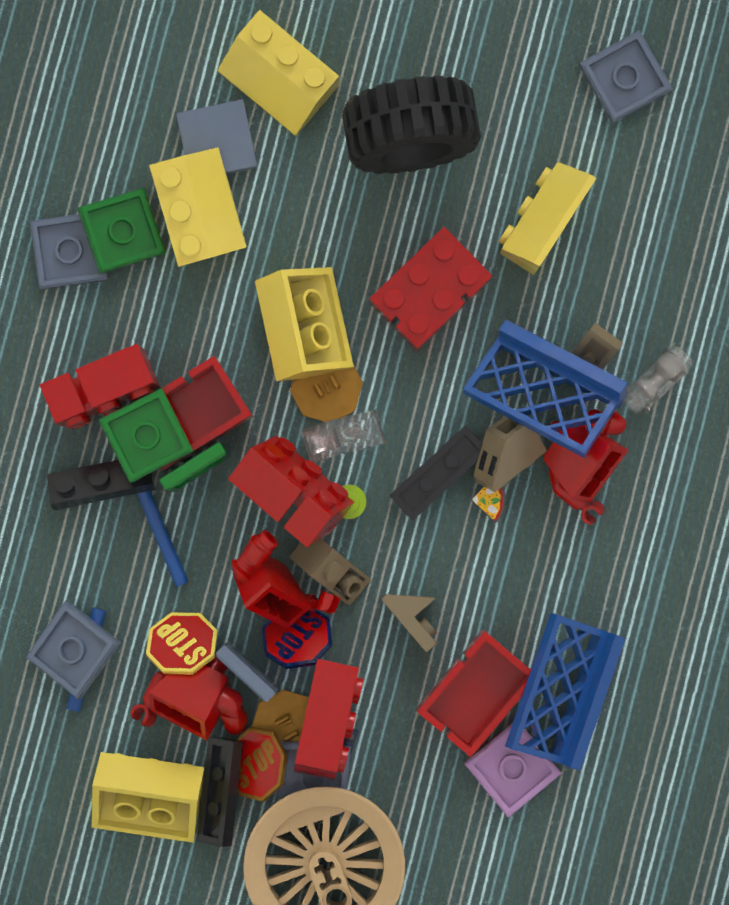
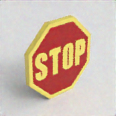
M171 612L149 629L146 656L163 674L193 675L215 658L218 631L201 613Z

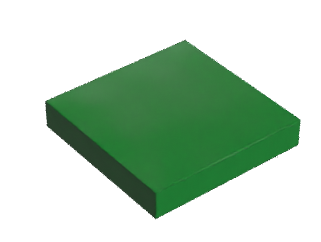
M144 188L78 207L77 210L99 275L162 256L166 253Z
M162 388L99 419L130 483L194 452Z
M218 442L159 480L165 490L175 492L229 458L230 454L226 447Z

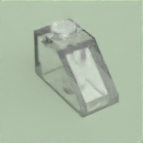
M376 410L330 420L301 430L309 460L314 463L386 443Z

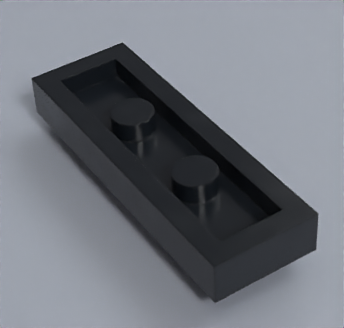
M465 425L389 496L413 521L478 461L482 443Z
M119 460L47 474L50 504L53 510L155 490L153 472L130 483Z
M222 737L208 738L197 841L220 847L232 846L242 741Z

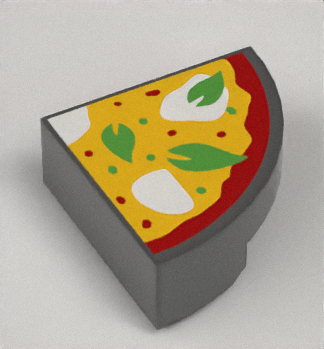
M483 486L473 496L471 501L492 521L497 523L505 508V492L503 487L493 492Z

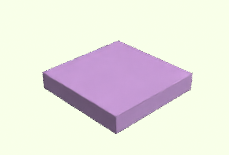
M513 722L464 762L466 767L507 817H510L562 774L550 760L505 747ZM526 729L523 730L519 741L520 744H525L532 739Z

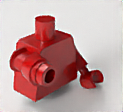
M592 409L587 413L588 416L603 413L604 411L600 412L597 409ZM614 411L585 458L551 440L549 441L552 442V445L544 455V461L549 467L548 473L554 494L574 510L580 509L582 511V520L589 525L596 522V519L589 514V509L595 510L602 516L605 512L602 503L592 500L629 451L626 447L607 436L620 435L626 428L624 417L617 411ZM553 421L549 425L559 423V421ZM597 422L591 423L592 429ZM586 425L566 429L568 437L581 445L588 436Z
M263 530L260 534L253 535L237 560L232 559L233 576L246 609L286 629L307 611L318 609L329 614L335 613L341 599L340 597L323 590L319 599L315 594L303 593L288 567L284 563L270 557L273 550L278 546V541L269 531Z
M216 654L213 660L193 675L156 672L142 697L143 705H135L130 712L132 719L139 720L145 711V717L141 722V726H152L156 721L157 715L206 741L210 737L219 717L226 731L236 735L244 731L248 715L242 706L243 698L240 693L229 687V679L224 675L228 667L216 657Z

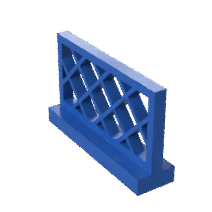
M505 320L499 329L498 338L463 388V394L585 458L616 408L619 409L626 399L628 382ZM502 349L514 355L516 364L497 368L495 358ZM537 367L544 371L546 380L527 384L523 370ZM519 371L522 385L503 389L500 375ZM495 377L498 391L483 393L475 387L480 380ZM568 383L575 388L577 396L558 400L554 386ZM549 387L552 401L533 405L530 391ZM525 393L529 407L515 410L507 405L506 397ZM598 399L608 404L603 413L588 416L584 402ZM579 403L583 417L564 421L560 407ZM555 409L559 423L545 426L538 422L536 413ZM597 422L592 429L591 423ZM586 425L588 436L581 445L568 437L566 429Z
M551 613L505 747L581 770L626 638ZM561 623L565 625L569 637L557 644L555 637ZM591 633L587 649L583 653L579 641ZM572 646L576 658L565 665L561 653ZM554 659L557 671L546 678L544 673L546 663ZM579 667L575 684L571 685L568 673ZM561 679L564 691L553 698L549 686ZM542 692L546 704L534 711L532 705L534 698ZM568 700L565 713L560 719L556 707ZM549 713L553 724L541 731L538 719ZM531 725L534 737L525 744H520L519 741L523 730ZM556 733L554 745L551 752H549L545 740Z

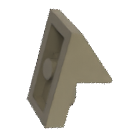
M594 323L571 353L604 369L620 349L623 342Z
M385 594L381 597V600L426 652L437 644L432 638L437 632L424 617L419 621L415 618L420 611L435 600V597Z

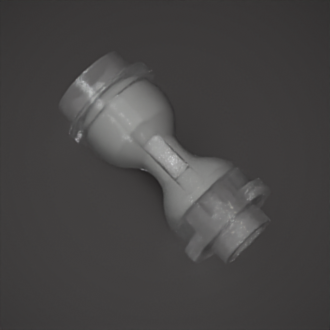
M673 345L670 349L665 348L662 351L663 355L633 382L630 387L627 386L624 403L632 412L638 414L641 411L647 415L651 411L650 408L677 381L690 373L689 368L694 362L679 346Z

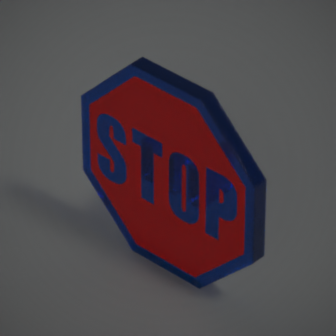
M318 610L305 612L288 629L270 620L262 627L264 655L284 669L315 665L317 659H321L333 646L330 618Z

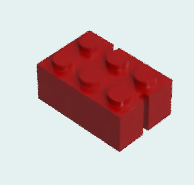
M444 226L369 298V304L390 325L397 318L400 322L396 325L395 330L417 352L463 308L465 302L461 297L464 295L463 298L469 302L490 282L493 276Z
M137 343L75 369L78 377L74 379L71 378L68 372L39 384L55 424L71 428L72 430L91 423L89 417L99 413L105 417L123 408L122 403L129 400L137 401L153 393V390L160 388L145 350Z
M215 356L188 372L194 380L190 384L181 376L162 388L194 452L162 467V471L167 472L253 418L252 413Z
M277 435L251 447L228 478L230 482L277 522L282 520L293 504L297 506L298 509L285 524L284 528L307 548L330 534L355 503L348 497V492L344 487L329 481L322 475V470L316 463L305 460L296 452V447L289 440L282 437L279 438Z
M483 629L463 651L467 659L462 662L457 658L416 707V711L440 732L444 730L445 725L449 727L445 732L446 737L469 757L473 756L520 700L531 669Z
M317 659L294 772L335 780L337 772L344 773L349 752L348 747H343L344 737L351 739L357 714L350 712L351 704L358 705L364 681L363 678L357 677L359 667Z

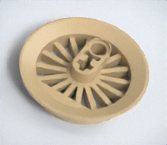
M338 787L306 788L291 793L277 801L261 816L254 826L244 855L245 885L253 905H288L286 902L310 881L311 883L301 905H309L315 891L319 897V905H351L352 898L358 905H396L404 883L405 857L403 846L391 820L369 799L353 791ZM344 812L329 842L330 817ZM353 813L360 817L363 821L339 842L351 814ZM320 820H323L322 841L314 824ZM301 827H308L312 841L301 831ZM369 827L377 836V838L347 848ZM291 832L303 846L279 835ZM271 842L299 856L266 854ZM381 847L383 852V859L350 858ZM324 857L327 862H330V868L325 869L322 864H319V859ZM266 864L297 865V867L269 877ZM351 868L382 869L379 881ZM303 875L281 896L278 895L273 885ZM347 878L374 889V891L365 899ZM333 889H339L346 894V897L340 902H334L327 897V894Z

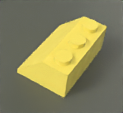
M261 10L254 15L238 34L217 70L294 136L299 134L340 85L339 75Z
M219 147L149 165L178 267L247 247Z
M560 162L556 163L553 170L546 167L536 182L540 190L535 198L527 196L517 212L522 216L517 226L513 227L509 224L498 241L504 245L499 254L534 275L593 185L596 177Z
M332 267L284 269L255 281L276 381L304 379L354 367Z
M101 752L92 785L91 828L194 843L203 788L204 767L193 766L187 763L179 764L159 761L153 758L145 759L125 756L120 753Z

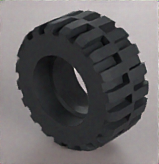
M419 76L414 79L405 80L404 78L388 84L383 83L373 89L368 88L362 91L360 95H354L346 103L342 111L349 159L358 170L361 169L367 173L372 171L375 174L388 172L395 174L448 164L455 159L465 157L467 153H472L481 139L473 89L462 79L458 80L455 77Z

